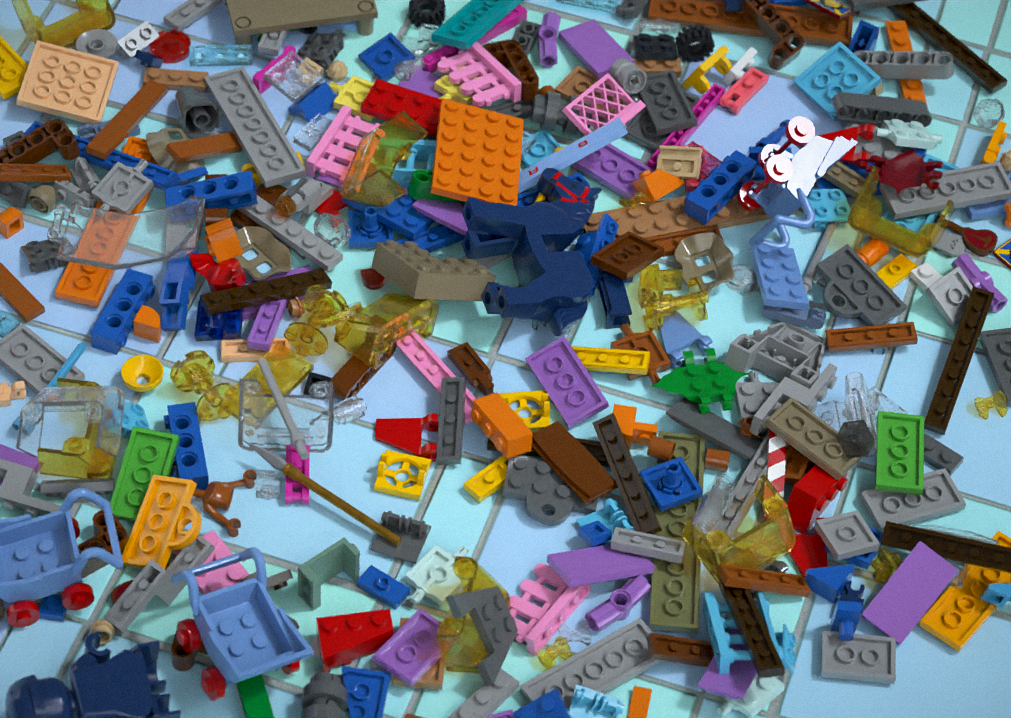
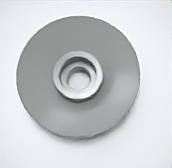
M101 29L86 31L76 40L77 51L103 58H109L118 48L117 38L111 32Z

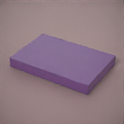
M420 608L373 655V661L406 685L412 687L458 640V634Z

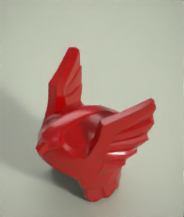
M209 253L189 254L194 271L206 278L211 292L245 285L246 275L237 258H230L216 263Z

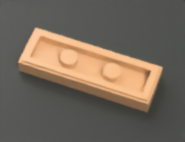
M274 338L270 351L247 348L248 339L221 340V363L255 362L261 358H265L267 361L290 360L289 338Z

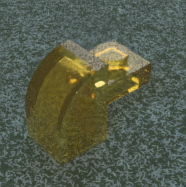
M659 263L646 267L641 272L639 279L638 299L640 306L662 305L664 291L681 290L683 280L682 269L660 270Z

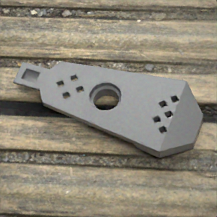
M930 227L920 239V241L943 251V254L950 257H959L966 249L962 236Z

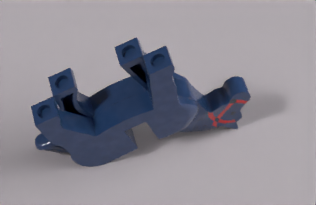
M546 168L542 172L536 188L542 195L548 197L549 202L537 201L527 207H518L503 203H487L476 198H468L462 210L468 230L461 244L468 259H481L504 254L512 255L514 268L523 288H512L496 282H488L481 295L487 314H500L501 318L515 317L549 323L553 334L559 337L583 318L587 310V298L594 286L593 277L581 252L564 251V249L583 231L594 210L595 201L602 188H591L585 181H574L554 168Z

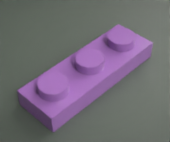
M282 299L261 304L247 340V348L270 351L286 309V300Z

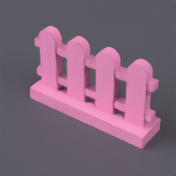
M477 41L467 51H458L457 55L449 58L442 57L437 64L439 72H451L449 74L450 83H463L461 84V93L463 95L474 94L472 103L477 107L491 106L492 102L502 98L505 100L510 98L513 102L521 100L522 83Z
M343 105L306 160V175L314 178L319 171V175H330L338 178L339 182L343 184L345 182H357L358 172L354 168L364 169L367 167L368 159L363 154L373 155L376 153L377 145L373 142V139L380 141V137H385V129L381 128L379 123L373 125L362 121L360 116L352 117L351 107ZM353 132L366 136V139L354 135ZM344 146L349 147V148H351V149L357 150V152L355 153V152L350 151V150H347V149H345V148H343V147H344ZM337 160L339 162L347 164L348 166H343L341 164L335 163L334 161Z
M546 564L535 566V577L538 578L535 582L529 579L521 582V592L524 594L521 598L513 595L506 600L508 609L518 629L516 641L521 644L523 641H526L528 653L534 656L542 650L591 592L590 584L569 587L554 569ZM546 582L558 589L553 591L543 586V584ZM532 598L544 605L541 608L529 602ZM518 614L530 620V622L526 624L515 617Z

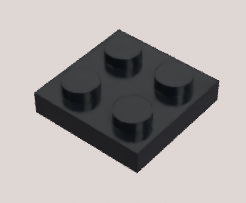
M646 33L633 35V48L636 59L677 60L674 36L669 34L650 36Z

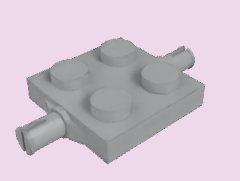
M141 159L135 167H129L118 161L91 192L93 198L103 203L95 213L103 218L112 209L128 216L154 186L153 181L142 174L149 163Z
M753 371L749 372L750 382H737L734 396L739 420H744L745 417L753 418L779 385V382H760L757 371H754V373ZM768 428L766 430L762 429V437L767 435Z

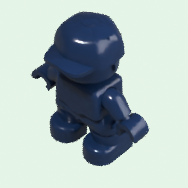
M99 632L91 633L87 637L84 654L69 668L67 686L59 678L47 677L37 679L33 674L15 681L9 687L5 699L6 718H180L181 712L180 710L169 712L170 693L152 697V695L164 693L166 689V680L159 681L157 674L159 641L137 644L132 649H125L110 658L111 650L107 648L102 651L96 650L99 648L101 633Z

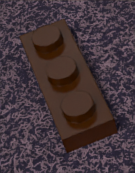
M650 633L647 636L650 659L708 667L714 657L711 641Z

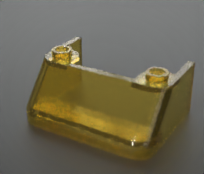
M27 0L11 1L24 32L35 44L38 40L71 48L76 45V40L84 32L94 29L107 31L116 22L109 0H76L78 12L46 27L39 16L33 15Z
M402 111L367 133L359 142L340 189V194L347 200L377 207L389 206L393 200L406 193V190L392 179L397 163L401 160H407L412 153V145L426 137L428 132Z
M873 166L848 215L850 227L861 234L915 258L925 257L941 239L955 211L953 201L948 200L937 224H925L921 227L919 233L914 232L880 216L882 212L881 202L871 196L880 178L878 169Z
M57 378L60 404L92 408L85 437L68 438L64 442L62 450L38 447L40 474L77 479L110 478L113 474L122 439L117 434L107 432L103 427L104 421L111 417L104 396L105 393H110L96 382Z
M765 474L760 476L753 494L762 504L763 511L768 520L732 540L726 532L719 529L705 534L692 516L686 520L681 536L718 584L720 576L717 573V569L720 564L761 569L794 548L796 535L787 503Z

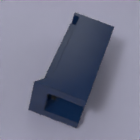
M611 273L599 274L597 289L599 290L607 319L606 329L620 328L626 323L630 326L631 323L628 315H632V310L623 279H619Z

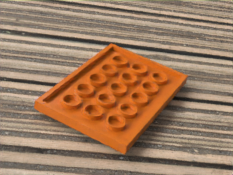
M442 98L439 108L430 193L467 202L468 198H476L487 203H503L517 206L524 119Z

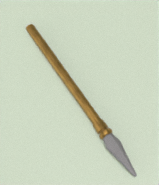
M248 443L273 468L282 471L284 476L298 481L398 547L401 544V537L304 475L292 463H287L280 456Z

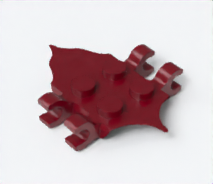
M914 149L901 153L890 160H887V157L871 155L869 162L876 163L877 166L868 165L865 172L872 173L874 176H866L865 182L872 184L879 179L880 183L894 187L897 194L906 188L921 187L922 183L926 184L928 188L936 190L939 188L940 182H933L931 179L942 178L943 172H938L935 169H942L943 162L928 161L926 163L920 155L914 152Z

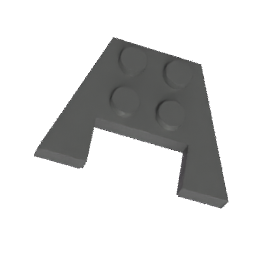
M498 586L445 597L454 618L459 619L468 613L470 614L487 652V655L477 663L476 667L485 686L493 685L518 631L516 622L506 604L505 597Z

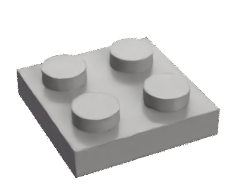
M958 266L924 291L949 326H952L962 319L973 286Z
M858 510L816 520L814 528L836 561L874 552L879 549V541Z

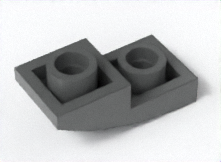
M522 19L518 31L514 33L512 40L520 43L526 55H529L538 39L541 24Z

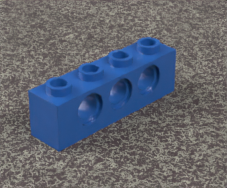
M737 150L730 156L727 155L718 168L715 167L705 180L700 181L693 192L687 194L684 203H686L684 213L706 225L738 193V190L745 183L750 182L755 177L757 161Z
M251 170L165 188L166 207L172 222L204 216L205 208H227V210L258 204L256 185Z
M129 268L126 270L90 332L91 346L93 348L117 355L120 348L126 345L128 334L134 330V318L141 306H146L148 299H152L154 296L155 286L153 285L152 275Z
M195 402L168 405V415H164L165 429H170V434L179 435L180 437L172 465L177 468L176 471H173L174 478L193 480L197 484L195 489L205 490L209 485V478Z

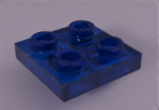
M198 300L194 334L196 342L241 339L244 308L208 316L200 304V300Z

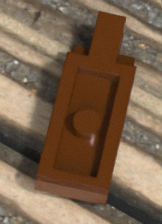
M468 342L447 351L448 358L475 389L479 387L484 396L494 393L491 370Z

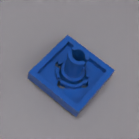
M367 206L364 209V213L359 210H348L349 248H376L377 242L386 243V240H393V229L377 221L378 209L376 207Z
M682 457L639 472L646 490L660 512L703 496L702 488Z

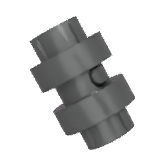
M547 91L545 95L536 94L532 101L530 120L533 123H539L540 129L554 131L556 125L562 126L563 133L577 135L580 130L562 111L577 96L570 95L567 101L561 100L560 93ZM584 103V106L590 107V104ZM571 108L577 116H580L579 110ZM585 112L586 118L592 119V114Z
M322 672L310 678V683L306 684L303 688V710L301 711L300 718H346L345 711L347 709L348 691L341 684L340 677L333 673Z

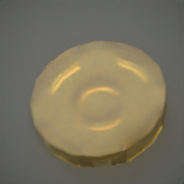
M360 301L354 302L319 319L322 328L345 321L354 312L356 314L362 312V304Z

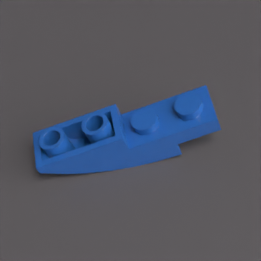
M197 246L176 248L168 263L159 304L163 306L161 329L164 331L185 330L189 290H194L196 271H194V267L191 265L192 261L189 258V254H198L199 248Z

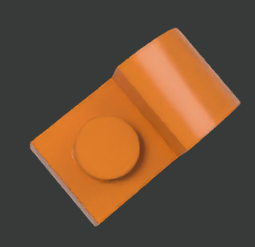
M614 404L613 413L617 418L629 450H631L632 443L649 446L653 435L656 436L658 425L635 422L637 407Z

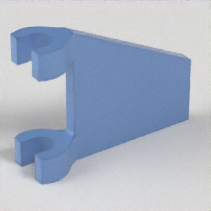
M676 310L658 319L665 353L674 370L675 368L683 367V363L680 360L684 358V355L680 350L696 343L700 352L706 355L704 349L710 348L708 345L713 343L709 336L702 335Z

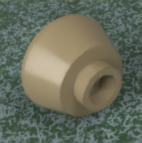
M40 185L29 191V203L39 212L50 213L55 208L57 200L56 191L49 185Z

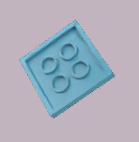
M840 41L793 80L795 86L834 121L839 119L831 102L834 95L840 92L867 95L882 82L881 77Z

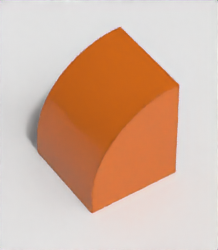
M8 207L0 213V234L6 239H9L24 228L23 213L18 209Z
M142 305L133 320L134 335L160 343V317L154 309Z

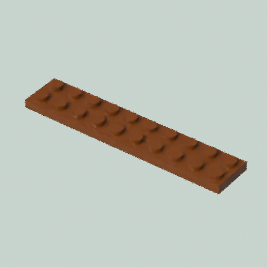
M722 0L650 1L648 22L689 27V25L695 27V24H699L700 27L704 25L709 30L766 37L743 12H726ZM772 4L804 38V42L835 46L840 41L847 48L849 47L852 39L853 14L837 19L821 10Z

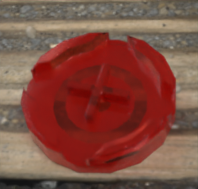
M170 30V32L161 31L158 33L160 37L150 44L151 54L163 59V63L166 64L182 62L188 58L192 47L189 36L178 30Z

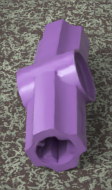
M548 12L543 15L538 34L539 63L544 68H552L558 62L556 40L561 17L555 12Z
M964 253L952 262L951 266L953 268L959 266L972 286L995 293L989 308L992 312L998 313L1007 305L1008 299L994 286L991 275L986 271L981 272L968 254Z
M640 574L632 577L621 589L614 590L608 600L585 614L588 626L593 631L600 632L615 621L627 619L630 610L651 590V585L647 579Z

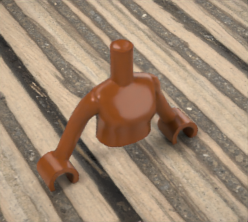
M247 470L244 472L242 480L232 482L212 481L205 490L195 489L192 498L202 499L203 509L227 528L230 537H236L239 534L237 528H241L240 520L237 518L228 520L215 509L228 511L233 498V488L241 486L249 489L253 488L255 485L254 480L257 479V473L254 470Z

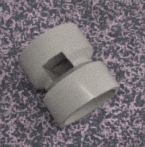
M627 58L616 60L610 67L609 75L627 93H638L646 85L647 75Z

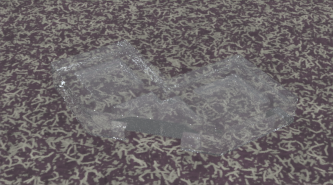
M421 24L418 38L398 35L397 39L417 57L439 46V43L432 42L431 34L439 27Z

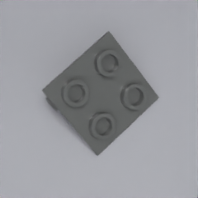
M313 33L298 50L294 58L296 61H304L307 57L310 60H316L319 66L327 69L328 65L335 60L344 48V41L342 39L346 34Z
M53 235L47 240L40 242L31 241L25 246H21V250L31 263L29 264L31 273L47 271L46 263L48 269L51 270V258L55 268H58V263L60 267L68 265L74 252L64 235Z
M392 511L383 512L381 517L383 522L381 525L401 537L402 542L397 547L377 534L370 551L416 564L432 526L427 525L426 521L412 520V517L406 519L405 515L400 517L392 513Z

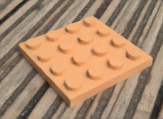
M37 40L17 97L16 105L91 125L101 123L119 62Z

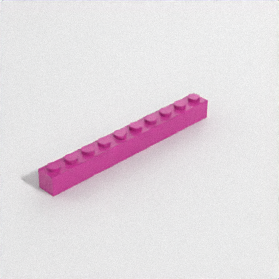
M519 4L477 42L483 45L521 24L522 19L527 20V10ZM444 45L420 58V68L433 73L437 71V64L442 57H452L457 55L458 51L462 49Z
M714 83L692 108L698 126L672 132L662 145H684L717 107L720 98L725 93V88ZM659 148L647 163V166L654 171L657 167L658 155H660Z

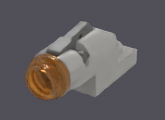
M302 177L295 185H292L280 195L275 209L282 217H291L299 211L309 215L333 194V186L308 177Z

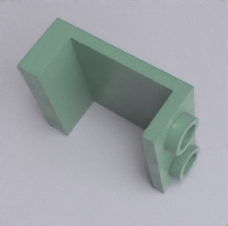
M344 537L298 567V595L313 611L321 606V585L344 571L355 583L357 582L360 570V551L358 547L353 543L351 544Z

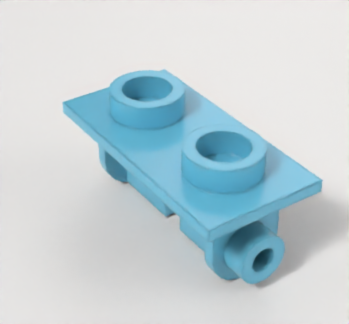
M783 624V632H776L775 636L778 646L783 648L782 663L784 669L788 668L790 673L794 674V663L797 661L794 647L797 646L794 633H790L786 624Z

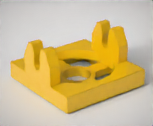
M725 45L721 46L698 66L682 83V86L686 90L692 86L703 95L711 87L704 75L712 67L723 75H726L732 69L730 61L725 57L729 49Z
M545 390L499 393L509 406L513 402L519 401L520 407L514 412L532 432H536L551 424L549 417V395L545 393ZM532 400L536 402L541 409H532L527 406V401ZM522 410H527L531 413V416L522 418L518 413ZM542 416L538 421L530 424L534 417Z
M386 450L385 453L381 454V461L378 463L374 491L420 501L430 470L431 459ZM393 463H403L402 468L396 471L387 469ZM410 465H415L419 469L418 476L412 475L409 471ZM399 473H406L409 475V479L400 481L396 476ZM385 477L393 478L396 486L391 485ZM410 482H411V483H416V484H414L413 486L403 488L405 485H408Z

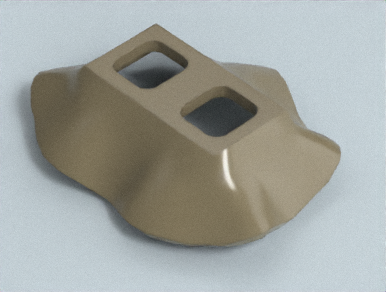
M170 127L146 134L150 154L158 166L175 171L177 174L202 166L205 167L203 159L177 163L165 150L168 143L190 140L181 128ZM169 134H179L181 139H171Z
M246 226L236 231L243 253L253 250L258 256L252 260L245 259L242 256L243 254L233 258H237L242 269L250 273L255 280L260 281L274 273L289 272L291 270L290 250L275 239L269 230L262 227ZM267 263L272 269L266 273H260L256 267Z
M709 232L696 234L684 238L678 243L674 252V261L682 267L681 279L685 285L694 289L700 295L708 294L713 287L728 282L735 276L732 266L734 255L719 235ZM709 257L711 261L709 264L697 266L695 261L697 258ZM711 272L716 274L717 280L709 283L703 282V275Z

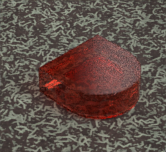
M373 268L360 270V276L366 288L377 290L384 286L385 277Z

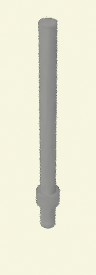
M828 222L805 276L802 277L806 294L814 284L815 267L821 262L838 222Z
M261 358L258 360V365L290 434L289 440L293 448L297 450L301 460H306L309 458V453L305 446V438L297 429L267 360Z

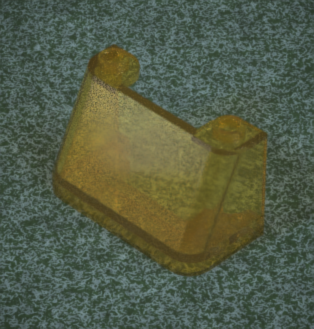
M393 292L385 294L382 298L344 320H340L335 327L334 341L368 366L376 369L382 365V361L379 359L383 353L389 354L392 351L393 343L413 331H416L425 339L433 334L439 304L433 299H413L409 295Z
M455 557L453 571L456 577L461 580L462 593L498 586L505 597L509 609V593L473 558ZM468 613L459 619L454 617L444 619L439 625L436 637L446 670L479 673L476 665L487 655V652L470 614Z

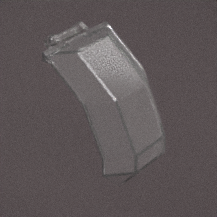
M189 196L178 205L135 214H124L85 207L79 201L72 204L71 209L65 205L58 204L54 209L55 217L52 227L48 229L47 238L60 244L56 257L58 260L112 270L134 269L184 259L190 253L197 250L203 225L206 199L204 197ZM63 220L67 222L65 232L60 230Z

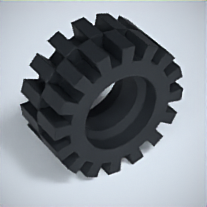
M410 0L408 16L412 24L415 23L417 28L421 26V29L428 27L429 30L432 29V26L437 28L438 24L442 25L445 20V1Z
M695 24V27L689 25V29L683 28V33L679 31L678 37L676 36L675 38L679 56L684 61L686 59L688 62L692 60L698 62V59L703 61L705 60L704 56L709 57L710 53L714 51L713 48H715L711 31L704 25L701 27L699 24Z

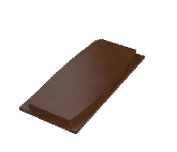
M559 421L533 433L531 447L586 505L618 488L614 478Z

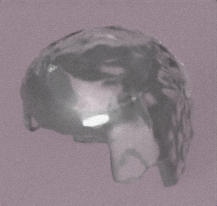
M323 213L314 222V234L335 249L344 246L351 237L349 225L339 214Z

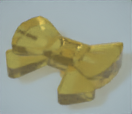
M637 192L634 197L629 199H619L620 205L624 207L631 206L632 209H635V206L639 205V203L651 204L648 196L641 192Z
M1001 390L996 391L993 396L987 398L976 397L974 399L979 416L985 420L989 417L990 408L995 407L1001 417H1004L1008 411V408L1005 407L1006 397Z
M561 636L557 637L554 645L547 650L537 652V658L546 670L556 666L554 659L558 656L566 660L574 655L570 652L568 642Z

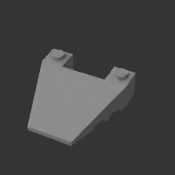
M780 322L768 326L765 331L761 332L758 329L754 330L752 335L742 334L730 344L724 364L734 371L746 373L753 367L780 382L784 377H787L810 389L820 375L826 340L800 326Z

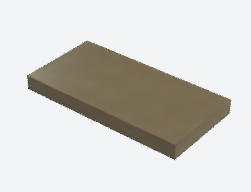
M792 397L766 419L764 426L836 480L842 478L865 454L862 449Z

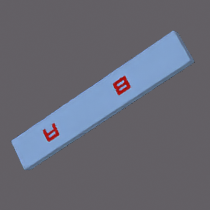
M620 117L521 171L519 174L518 194L537 184L544 169L554 168L561 171L626 135L628 132Z

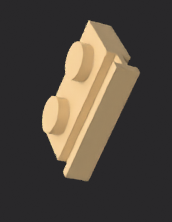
M660 145V155H658L656 170L660 169L681 179L699 180L702 160L701 153H703L701 147Z

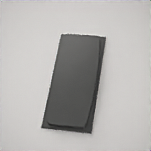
M682 398L665 413L685 428L747 460L754 456L763 441L755 436H745L740 432V427L712 412L701 414L698 405L686 398Z

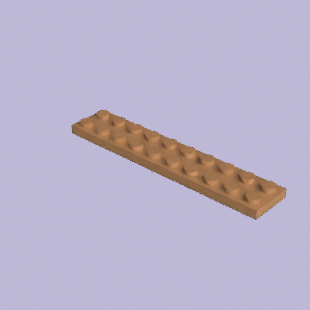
M736 194L704 225L684 213L686 204L684 200L686 196L649 204L645 203L592 213L583 232L597 231L603 214H608L619 225L614 240L628 231L642 238H649L716 225L719 229L770 220L771 218L763 210L764 207H760L756 211H748L741 207Z

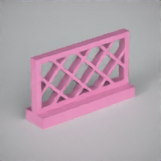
M607 73L562 111L586 136L592 133L587 124L594 126L595 131L620 117L625 126L646 105L641 100L635 103ZM605 81L611 87L612 90L605 88ZM594 92L600 93L601 99L595 97ZM606 95L612 96L613 102L607 101ZM619 99H622L628 106L620 104ZM583 100L589 101L590 107L584 106ZM596 104L602 105L603 111L598 110ZM608 107L614 108L615 114L609 113ZM571 108L579 110L580 116H577ZM585 112L592 114V119L586 118ZM598 116L604 117L605 123L599 122Z

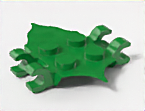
M714 348L704 349L706 357L703 360L705 364L695 365L693 352L684 351L682 352L684 355V360H682L683 367L675 368L674 371L663 376L658 383L652 385V387H659L671 393L684 395L689 401L696 402L700 413L705 414L710 413L708 404H711V402H720L723 411L732 410L731 401H733V395L736 391V383L739 378L749 375V373L734 371L724 362H717Z

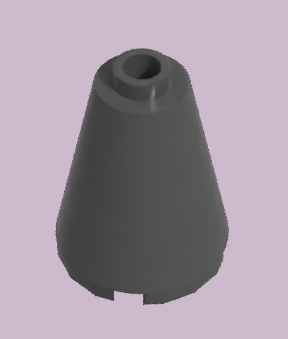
M183 86L177 90L175 99L182 130L191 138L210 136L211 132L215 128L218 129L221 124L222 114L218 105L191 86Z

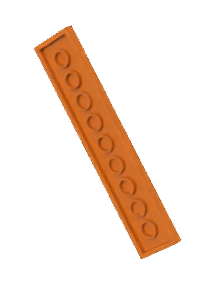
M129 136L122 152L158 165L150 154L146 139ZM154 187L150 189L128 216L110 209L101 218L95 213L103 204L98 201L55 290V298L99 307Z

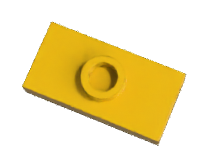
M900 253L876 274L893 290L910 276L911 270L917 268V265Z

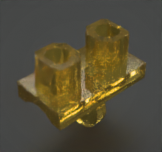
M887 548L879 550V555L871 563L875 570L872 575L875 582L883 581L885 584L888 582L901 564L899 555L897 553H890Z

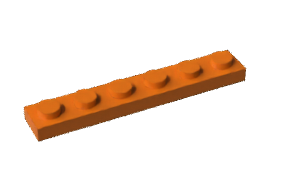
M885 21L884 28L890 51H913L906 21ZM897 79L902 99L924 101L927 105L921 79Z

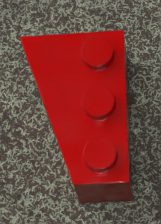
M815 465L793 486L783 516H789V527L801 534H806L816 522L817 517L819 518L830 502L834 500L837 493L844 490L848 483V479H846L847 473L839 480H836L818 465Z
M390 609L316 618V635L322 671L330 673L331 669L340 665L347 666L351 664L352 660L361 656L368 657L375 654L393 636L394 629Z

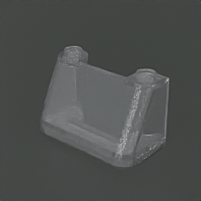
M240 379L238 445L247 451H254L248 445V443H251L267 451L286 452V445H292L289 440L290 434L272 394H262V385L257 380ZM320 381L313 383L310 386L309 395H282L298 431L305 438V445H310V453L328 451L331 448L333 436V382Z

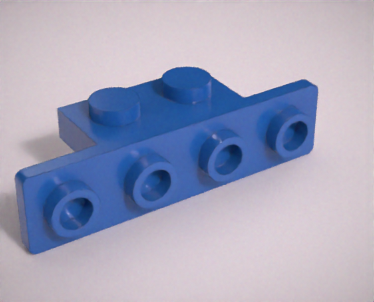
M608 214L602 215L597 231L581 233L574 249V251L581 252L593 277L594 286L589 297L594 295L599 274L603 271L590 263L591 255L613 242L619 227Z

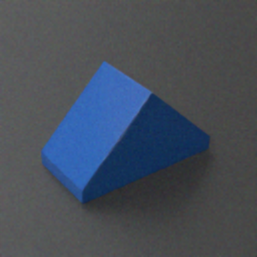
M860 20L848 49L853 53L857 51H874L880 28Z
M847 564L807 569L804 579L812 592L834 604L845 590L847 582L851 581L854 565Z

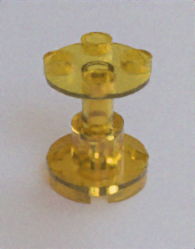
M698 276L689 279L688 294L674 297L669 293L659 296L653 286L645 287L640 291L641 309L645 308L646 315L643 316V319L649 330H661L664 317L676 315L677 310L690 307L698 321L708 319L705 303L709 302V296L706 289L702 290Z
M313 285L307 289L302 298V304L308 312L306 314L307 324L303 322L291 323L284 332V337L300 356L324 354L328 348V340L319 329L326 327L327 323L341 321L345 315V310L347 309L346 300L335 290L333 292L325 290L327 286Z
M195 350L185 355L186 359L182 362L178 360L171 369L170 379L174 386L181 392L194 391L198 395L202 394L196 405V412L202 421L228 418L232 414V408L236 404L239 391L230 383H220L213 386L214 379L212 376L215 371V363L205 351Z

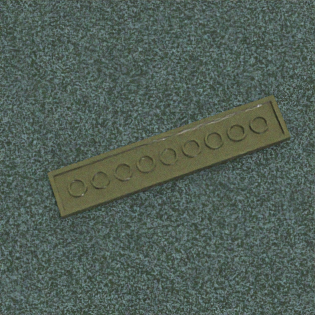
M659 431L658 437L676 443L671 460L682 457L703 490L705 438L696 434ZM657 459V465L666 462V461ZM703 496L660 512L655 504L654 511L662 531L654 535L686 541L682 563L652 558L655 568L654 573H651L650 630L698 634Z

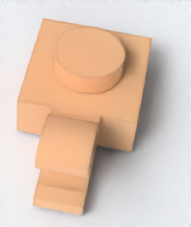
M17 381L10 387L8 382L0 383V407L10 406L13 399L27 398L24 381Z

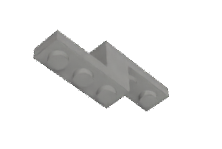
M829 363L810 389L784 377L754 415L749 432L758 436L763 428L766 430L767 427L764 426L766 419L791 397L814 413L818 401L822 402L825 399L828 388L833 389L838 379L835 376L838 367Z
M0 459V479H4L0 487V503L3 508L10 511L19 509L24 511L25 514H30L31 517L36 518L38 515L43 516L59 511L61 505L30 496L38 477L33 468Z
M198 535L189 546L182 549L166 570L151 559L104 617L124 633L155 594L170 605L187 585L186 580L173 583L171 576L181 570L203 565L216 548L202 536Z

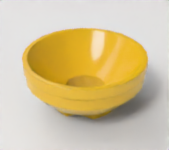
M150 355L133 356L125 361L122 366L121 377L123 383L133 391L146 392L153 390L162 382L163 366L158 359ZM141 377H146L150 380L144 385L136 382Z

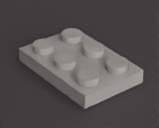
M822 630L821 677L895 684L896 638L854 634L853 640L842 641L839 639V632Z

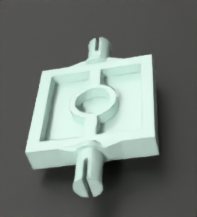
M892 119L891 121L883 120L881 128L876 127L874 129L875 137L890 139L896 146L934 150L935 144H941L943 141L942 135H934L927 132L923 124L916 121L906 123L898 119Z
M435 545L405 575V581L417 589L409 597V601L417 605L426 596L443 607L447 603L445 597L455 595L473 577V570L461 561L469 553L468 548L462 545L452 554Z
M756 674L744 699L734 700L721 696L725 703L717 708V713L721 717H725L732 709H735L745 714L748 718H753L784 691L785 684L775 677L759 678L758 674Z

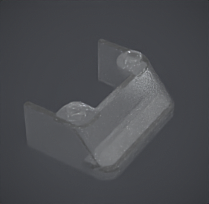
M113 385L46 387L23 406L20 412L16 448L32 457L39 458L44 413L83 411V417L86 422L98 425L96 447L114 457H118L125 404L124 392Z

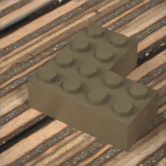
M386 240V243L377 242L371 268L413 299L483 301L481 295L487 283L495 282L496 276L490 273L487 267L477 264L478 261L475 259L465 258L464 261L456 258L446 257L445 260H440L429 255L427 250L419 248L418 244L412 241H405V244L393 240Z

